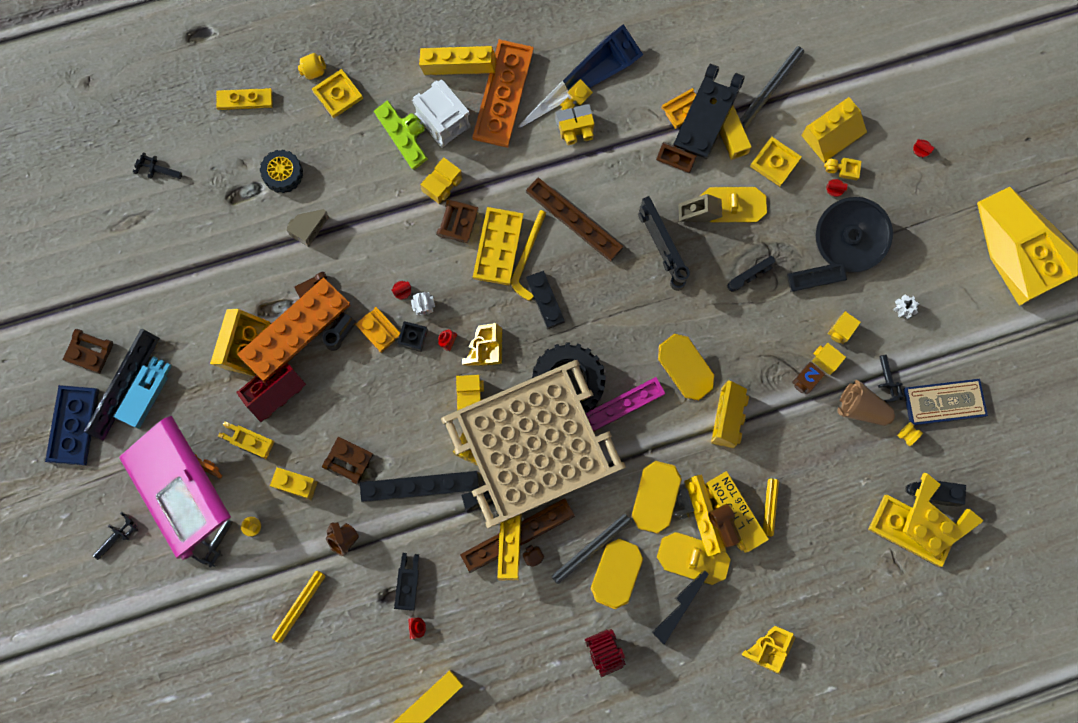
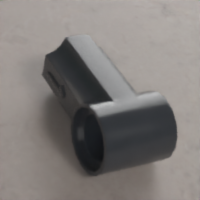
M342 313L332 327L324 332L322 339L328 350L336 351L341 347L342 341L356 324L352 317ZM331 337L337 338L336 342L332 344L327 341Z

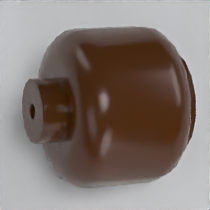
M530 545L525 548L526 551L523 552L522 556L527 566L534 567L542 563L544 555L539 546L533 547Z

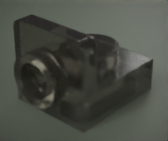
M686 488L679 490L676 499L679 508L682 507L683 510L673 513V518L678 517L679 520L689 518L690 513L694 512L690 495Z

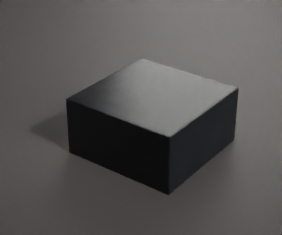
M404 321L397 343L398 346L422 352L428 331L427 327Z

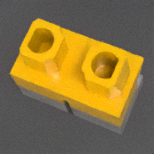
M590 104L574 107L573 111L570 108L556 112L555 120L559 127L561 138L565 139L568 146L577 143L576 135L582 134L584 141L593 140L594 121Z

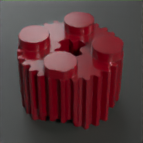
M606 629L584 639L586 646L590 648L589 652L596 670H599L601 678L622 669L626 665L624 661L625 655L621 647L617 648V639L612 629Z

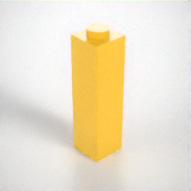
M716 99L710 100L711 104H715L717 102ZM733 105L720 131L731 160L748 155L751 149L750 142Z
M449 670L393 723H424L464 685Z

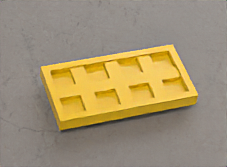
M487 207L473 279L510 286L524 213Z

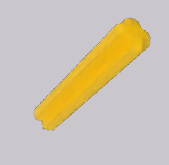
M773 478L768 479L763 523V531L767 537L774 536L779 480Z

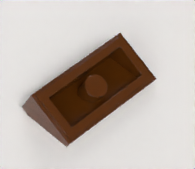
M663 142L656 160L690 173L697 155Z

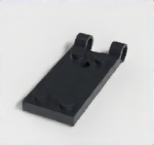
M711 63L706 70L701 86L674 141L675 147L708 159L745 79L744 75L735 73L730 87L716 83L714 80L718 75L719 66ZM716 99L717 102L715 104H711L710 100Z
M650 196L642 199L638 217L641 223H645L664 260L663 266L665 270L669 271L672 276L670 280L671 288L676 291L682 290L690 275V270L685 266ZM679 270H684L687 276L684 277ZM673 279L680 283L683 282V285L676 286L673 283Z

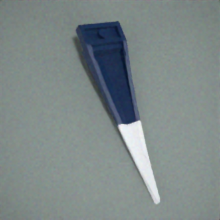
M624 24L606 36L518 125V128L556 108L567 97L571 99L567 92L580 79L591 88L630 66L643 56V53Z

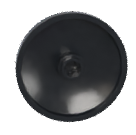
M848 197L830 205L819 218L815 231L816 246L822 258L829 265L844 262L846 272H861L876 266L887 255L893 240L892 223L886 211L876 202L863 197Z

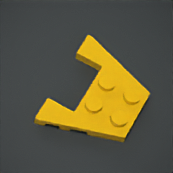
M923 473L920 489L916 491V500L913 508L909 511L903 532L930 555L936 557L981 524L983 520L972 510L966 509L955 524L929 502L941 484L928 473Z

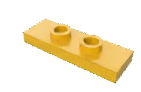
M272 89L216 91L217 110L273 108Z

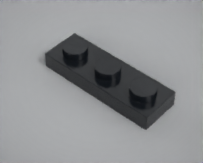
M544 270L527 276V283L546 328L550 329L565 323Z

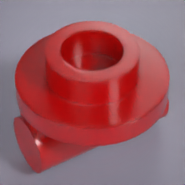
M917 139L913 146V151L918 157L924 158L931 154L935 147L927 140Z
M832 179L828 181L826 190L829 195L839 197L847 190L848 184L843 183L839 179Z
M398 281L394 284L391 291L397 299L404 300L411 295V285L408 281Z
M449 329L441 332L438 337L439 346L450 352L458 334Z
M419 617L409 618L410 639L423 637L426 632L424 620Z

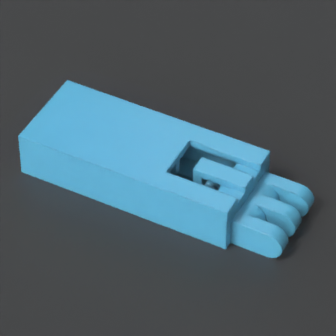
M155 356L152 357L147 367L142 366L114 416L137 429H140L168 379L166 376L172 366L169 363L165 364L163 360H159L157 363L158 358ZM152 378H155L150 390L144 388L146 384L151 385Z

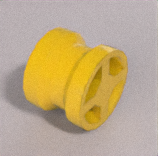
M910 422L897 436L900 439H904L908 446H911L920 438L923 432L916 430L914 424Z

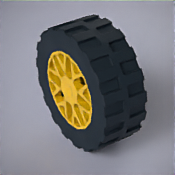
M275 150L263 158L264 160L260 164L261 178L270 190H274L277 193L291 192L301 183L303 168L299 159L292 152Z

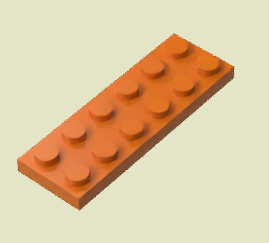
M498 40L495 51V73H490L472 137L473 140L506 148L509 147L534 47Z
M323 277L237 355L265 383L350 306V302Z

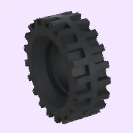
M566 342L562 346L556 344L554 348L545 350V353L537 359V363L533 368L532 378L551 371L564 363L578 360L580 363L579 367L586 375V384L594 395L580 401L585 413L594 409L603 395L606 381L604 366L600 364L599 357L597 355L594 356L591 353V349H584L578 343L576 346L570 345V342Z

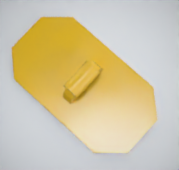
M709 187L700 195L709 194L722 199V217L710 222H758L767 214L766 195L756 187Z
M673 334L659 345L658 360L685 398L699 401L713 390L714 373L688 336Z
M654 461L643 469L632 512V518L638 529L658 534L670 526L682 480L675 465Z
M677 532L662 538L657 554V559L664 570L691 579H695L702 571H706L709 575L704 583L710 585L726 579L731 561L726 551L707 557L702 540Z
M622 539L606 544L591 585V591L596 602L612 609H618L629 603L643 562V557L637 545Z

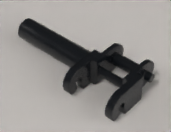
M146 153L140 155V159H137L134 165L136 170L133 169V174H138L140 167H149L150 174L147 175L149 179L153 178L155 172L177 179L182 178V172L155 165L158 162L157 156H153V158L148 157ZM145 160L151 161L150 165L145 164Z
M887 355L879 356L886 383L878 385V388H890L892 396L890 399L883 401L891 403L896 402L899 398L903 400L906 395L902 394L901 390L903 383L899 384V382H896L894 384ZM895 387L897 388L898 396H894L893 388Z
M121 512L120 515L124 516L126 524L120 530H117L111 524L108 525L114 533L92 555L95 559L99 560L119 537L122 536V540L126 539L129 541L128 537L133 531H138L137 525H133L134 521L124 512ZM129 525L131 527L130 530L124 534L122 531Z
M228 519L223 523L211 544L202 540L201 543L209 547V552L205 558L200 559L195 555L192 558L204 565L208 563L210 568L212 566L216 567V560L219 556H223L221 551L218 550L217 552L216 549L233 522ZM211 552H214L215 556L213 557L211 562L208 561L207 559L210 556Z

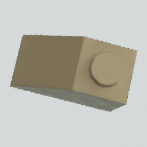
M709 194L678 204L680 222H708L722 217V199Z
M324 209L298 214L288 223L287 232L292 238L309 247L329 219V215Z

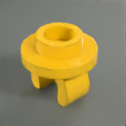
M252 516L245 518L241 523L243 534L249 537L256 536L261 530L260 520Z

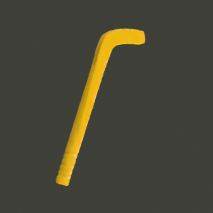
M540 210L511 278L513 290L527 301L532 300L534 296L522 287L519 280L546 216V212Z

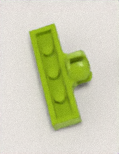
M388 100L373 111L411 169L415 170L428 160L416 140L417 136L424 132L425 129L424 125L420 124L421 121L416 115L410 113L401 119Z

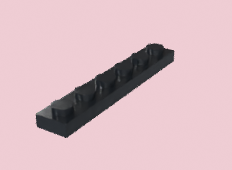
M140 329L86 426L85 433L104 441L116 419L114 416L142 366L146 365L160 339L159 337L144 329Z
M477 471L360 482L361 502L472 492L479 488Z

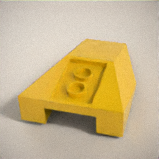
M1011 187L1001 190L977 203L990 259L1019 306L1078 277V251L1049 220Z

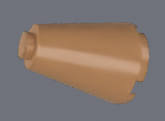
M855 380V384L850 383L842 393L839 400L842 402L841 408L838 407L839 415L883 426L894 421V409L862 382Z

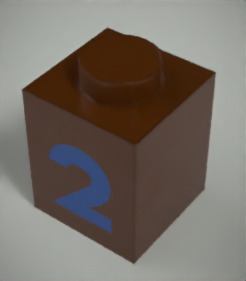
M809 362L792 383L795 385L796 390L807 395L825 373L812 362Z

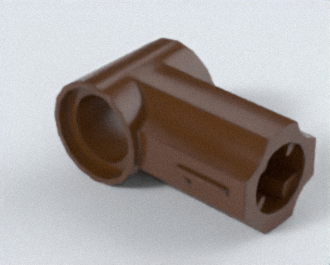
M727 503L708 512L709 520L717 528L724 547L740 543L741 537L733 521L735 520V515Z

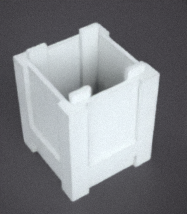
M441 79L432 83V87L422 95L420 93L415 95L412 102L416 109L415 115L420 119L421 124L424 125L426 130L443 148L462 132L468 130L471 125L468 121L469 111Z

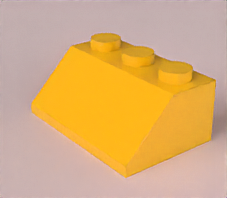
M848 97L806 126L801 136L825 163L828 159H831L865 135L867 130L861 110Z
M227 309L210 364L225 370L255 376V373L237 354L263 332L271 322L240 309Z
M728 380L721 388L711 444L734 448L741 442L742 433L739 431L740 426L744 425L746 414H743L744 406L747 407L749 396L746 395L747 389L733 381Z

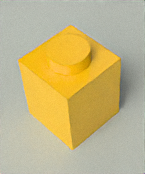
M845 311L837 319L828 334L835 342L844 344L849 340L861 322Z
M827 343L823 347L820 345L813 353L815 357L812 362L831 375L846 356Z

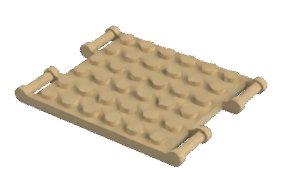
M578 360L569 362L441 418L455 446V454L458 455L471 449L486 485L473 490L472 494L478 500L486 519L485 524L487 528L626 468L624 462H621L611 440L612 435L610 431L596 437L580 401L594 395L585 382ZM568 370H572L582 393L579 395L576 394L567 374ZM457 418L468 441L464 445H462L453 424V420ZM604 441L614 463L613 467L609 468L599 442ZM489 491L499 517H493L483 493Z

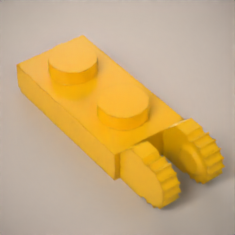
M226 421L224 422L223 426L234 430L235 433L233 437H230L225 433L219 432L218 437L229 441L234 446L267 459L275 441L239 425L237 427Z

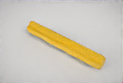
M315 571L273 634L272 639L277 643L283 642L324 580L325 575L323 573Z

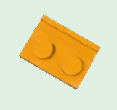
M693 88L668 101L661 107L675 129L682 126L696 94Z
M377 307L355 324L380 353L400 336V332Z

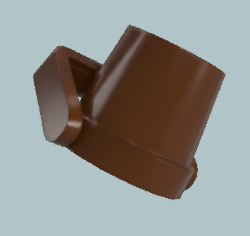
M332 522L326 531L328 545L333 552L340 556H344L359 538L357 531L347 523L340 527L338 522Z

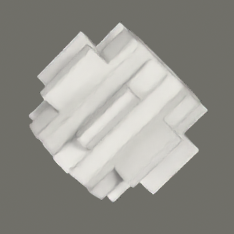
M429 292L413 295L414 300H411L412 309L416 311L417 315H426L433 312L435 303L433 296H430Z
M905 294L901 299L895 301L897 307L894 308V311L898 313L899 318L904 316V318L909 319L911 314L916 315L918 313L916 307L919 303L914 300V296L909 298Z

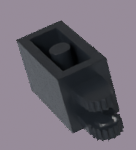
M922 481L908 484L905 488L906 493L915 496L917 489H920ZM937 481L941 485L930 498V503L954 507L965 505L966 485Z

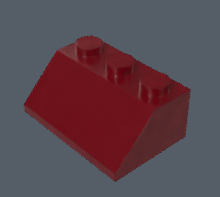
M286 363L265 383L256 375L236 393L250 412L262 422L268 419L276 409L285 405L294 394L299 393L306 384L293 368Z

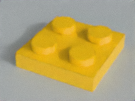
M342 69L312 88L313 93L333 119L363 99L362 94Z
M771 136L750 167L780 187L802 156Z

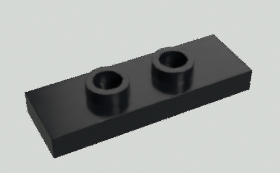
M844 262L787 274L790 292L847 280Z

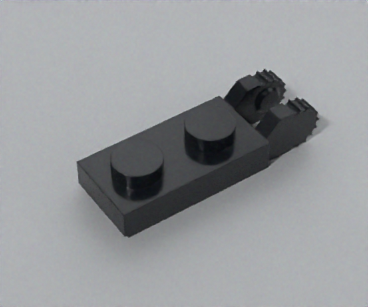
M771 255L741 273L728 283L727 290L734 292L744 285V281L750 283L756 279V274L762 271L763 274L773 268L771 265L776 262L775 258Z
M402 553L401 565L398 569L394 609L415 611L419 577V554H415L413 557L412 570L406 569L408 556L407 553Z

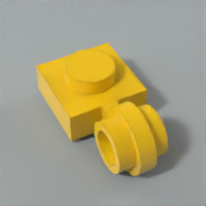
M580 79L567 92L571 99L567 97L560 104L561 109L573 108L575 106L573 104L574 101L580 106L593 92Z
M843 158L841 164H839L836 159H828L824 164V168L827 173H836L837 170H840L839 177L857 181L860 177L861 161Z

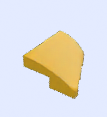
M496 323L478 326L475 338L469 345L471 348L466 359L463 358L462 364L473 366L502 364V327Z
M774 626L768 631L767 635L760 637L755 645L747 651H743L742 656L780 675L794 643L795 636L789 631Z

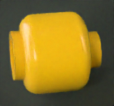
M311 53L300 58L298 70L301 76L312 80L324 74L326 63L321 55Z

